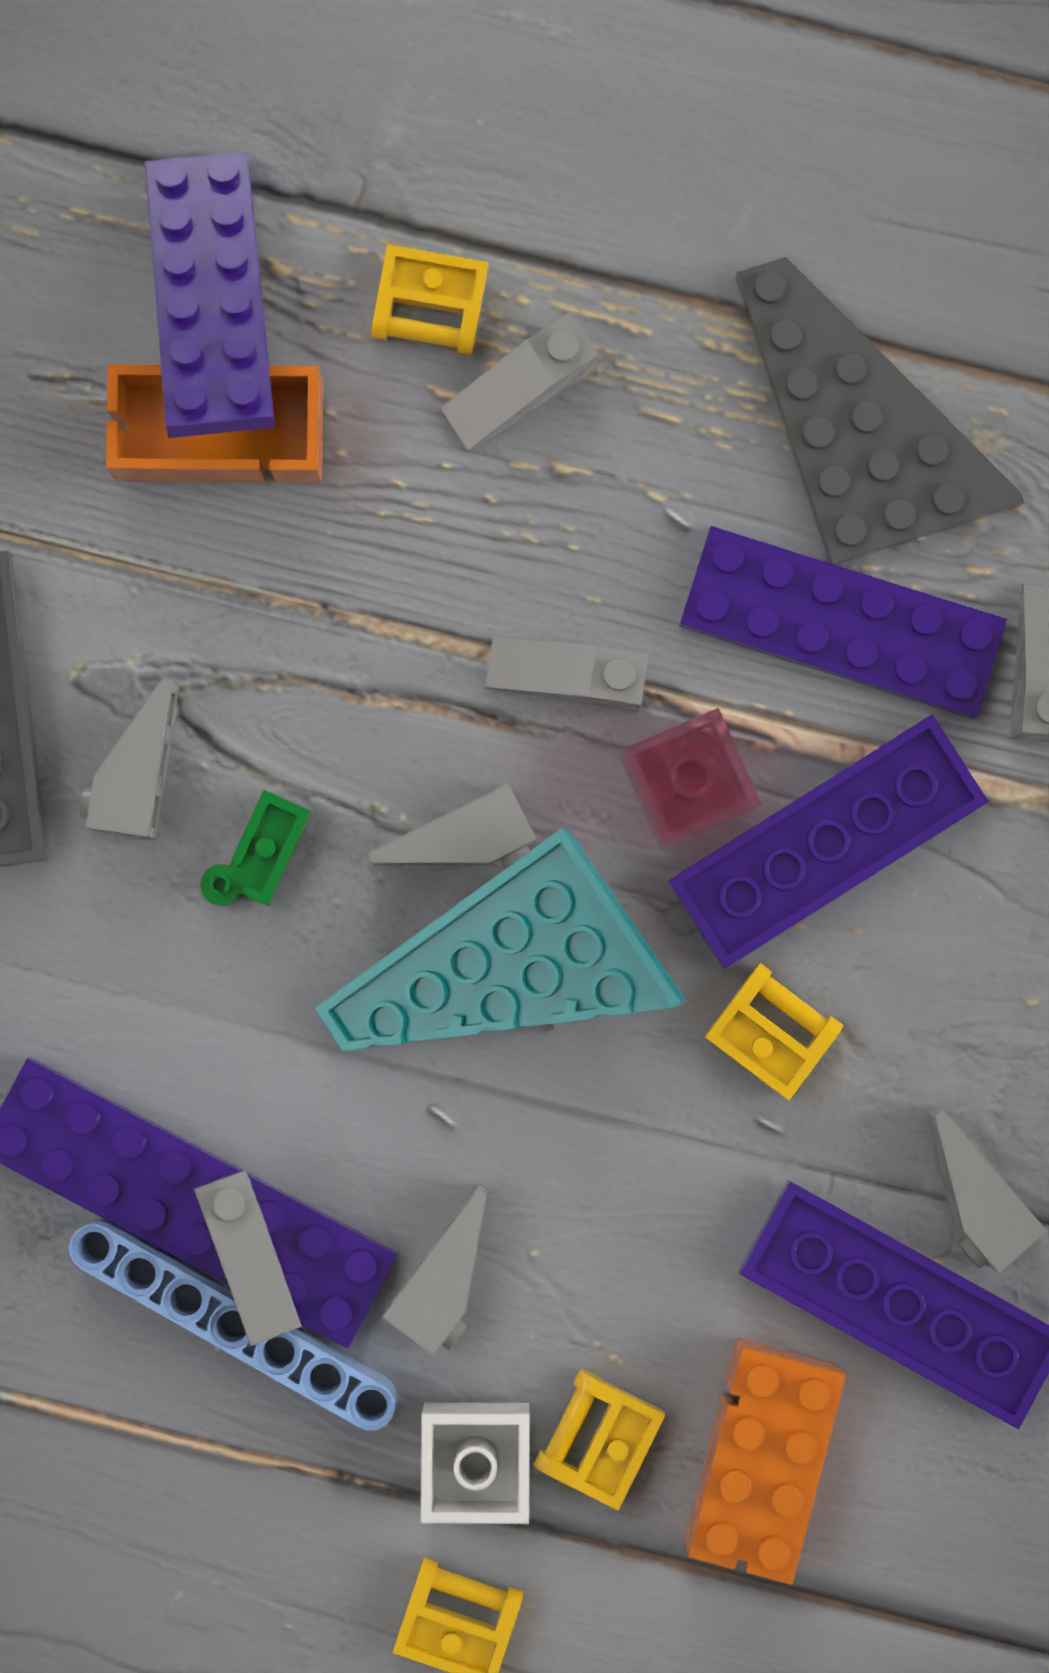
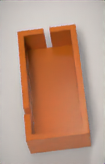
M108 364L107 412L114 421H107L106 469L116 481L265 483L266 472H271L276 483H322L324 381L319 366H269L275 428L168 438L161 365ZM120 425H126V433Z
M736 1338L725 1384L730 1394L739 1396L738 1404H736L733 1396L722 1393L684 1539L688 1557L734 1570L739 1559L742 1562L745 1573L793 1585L846 1378L845 1372L838 1364Z

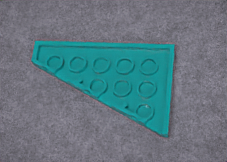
M566 827L554 833L314 1009L341 1050L345 1052L377 1046L444 1039L544 1024H558L658 1009H672L679 1006L686 999L573 834Z

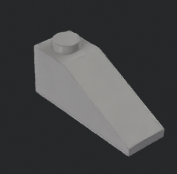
M569 312L526 339L440 407V411L467 452H470L597 371L599 354L572 313Z
M1023 584L1021 586L1009 738L1049 742V586Z
M493 636L485 688L638 712L642 702L649 653L591 644Z
M161 679L94 774L92 787L86 786L84 788L80 804V816L87 818L85 828L100 832L156 839L179 686L173 681Z
M509 783L368 852L367 855L374 865H492L500 861L505 869L530 852L528 846L536 843L537 839Z
M933 1107L926 1115L955 1228L965 1238L958 1245L979 1269L987 1264L990 1268L1000 1273L1041 1238L1047 1230L947 1113L941 1108Z
M246 1170L195 1189L196 1197L250 1345L254 1346L301 1327Z
M480 1184L387 1306L382 1316L383 1319L432 1356H434L441 1345L450 1350L468 1325L461 1318L466 1311L487 1190Z

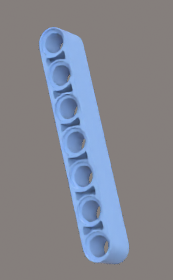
M105 1219L94 1220L79 1228L73 1234L69 1243V1255L73 1263L86 1273L361 1429L367 1431L378 1430L386 1426L392 1419L397 1404V1390L393 1382L386 1376L301 1328L277 1336L286 1338L291 1342L294 1348V1357L287 1362L276 1361L267 1351L268 1340L251 1346L247 1334L233 1336L224 1330L222 1326L223 1313L227 1311L238 1312L231 1290L226 1285ZM90 1232L101 1233L107 1238L109 1252L106 1258L98 1259L88 1253L85 1240ZM135 1258H144L153 1264L156 1274L153 1283L141 1284L133 1278L131 1264ZM189 1284L196 1287L202 1297L200 1308L187 1310L180 1306L176 1299L178 1286ZM322 1363L333 1365L340 1373L341 1382L333 1388L321 1387L313 1378V1368ZM366 1390L379 1391L384 1395L387 1407L378 1414L367 1413L361 1408L358 1396Z

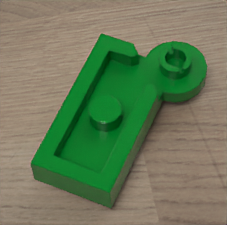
M263 789L232 856L230 866L224 864L213 865L202 875L200 888L204 898L212 904L223 906L233 903L242 894L269 907L313 812Z

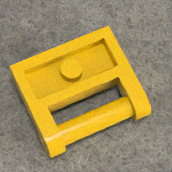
M387 244L373 316L371 339L387 341L388 336L457 348V354L473 357L489 269L488 262ZM394 303L462 314L461 328L392 316Z
M759 962L706 1032L704 1038L789 1101L836 1039L844 1025L833 1016L825 1018L770 976L772 970ZM757 993L814 1035L807 1047H804L749 1005Z
M580 1369L573 1382L577 1388L546 1451H539L533 1466L550 1477L619 1511L666 1414L665 1411L606 1382L601 1377L587 1370ZM596 1397L609 1405L578 1468L564 1460Z
M423 1557L392 1653L448 1673H498L521 1606L524 1591L508 1586L506 1591L438 1568V1561ZM432 1588L499 1611L496 1625L426 1602L430 1589Z

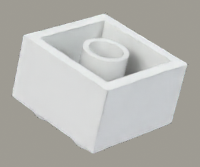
M424 1402L421 1429V1523L529 1524V1403Z

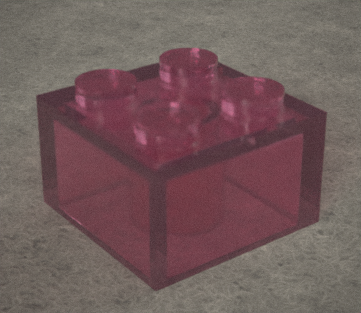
M719 708L621 749L619 754L660 850L754 810L761 805Z

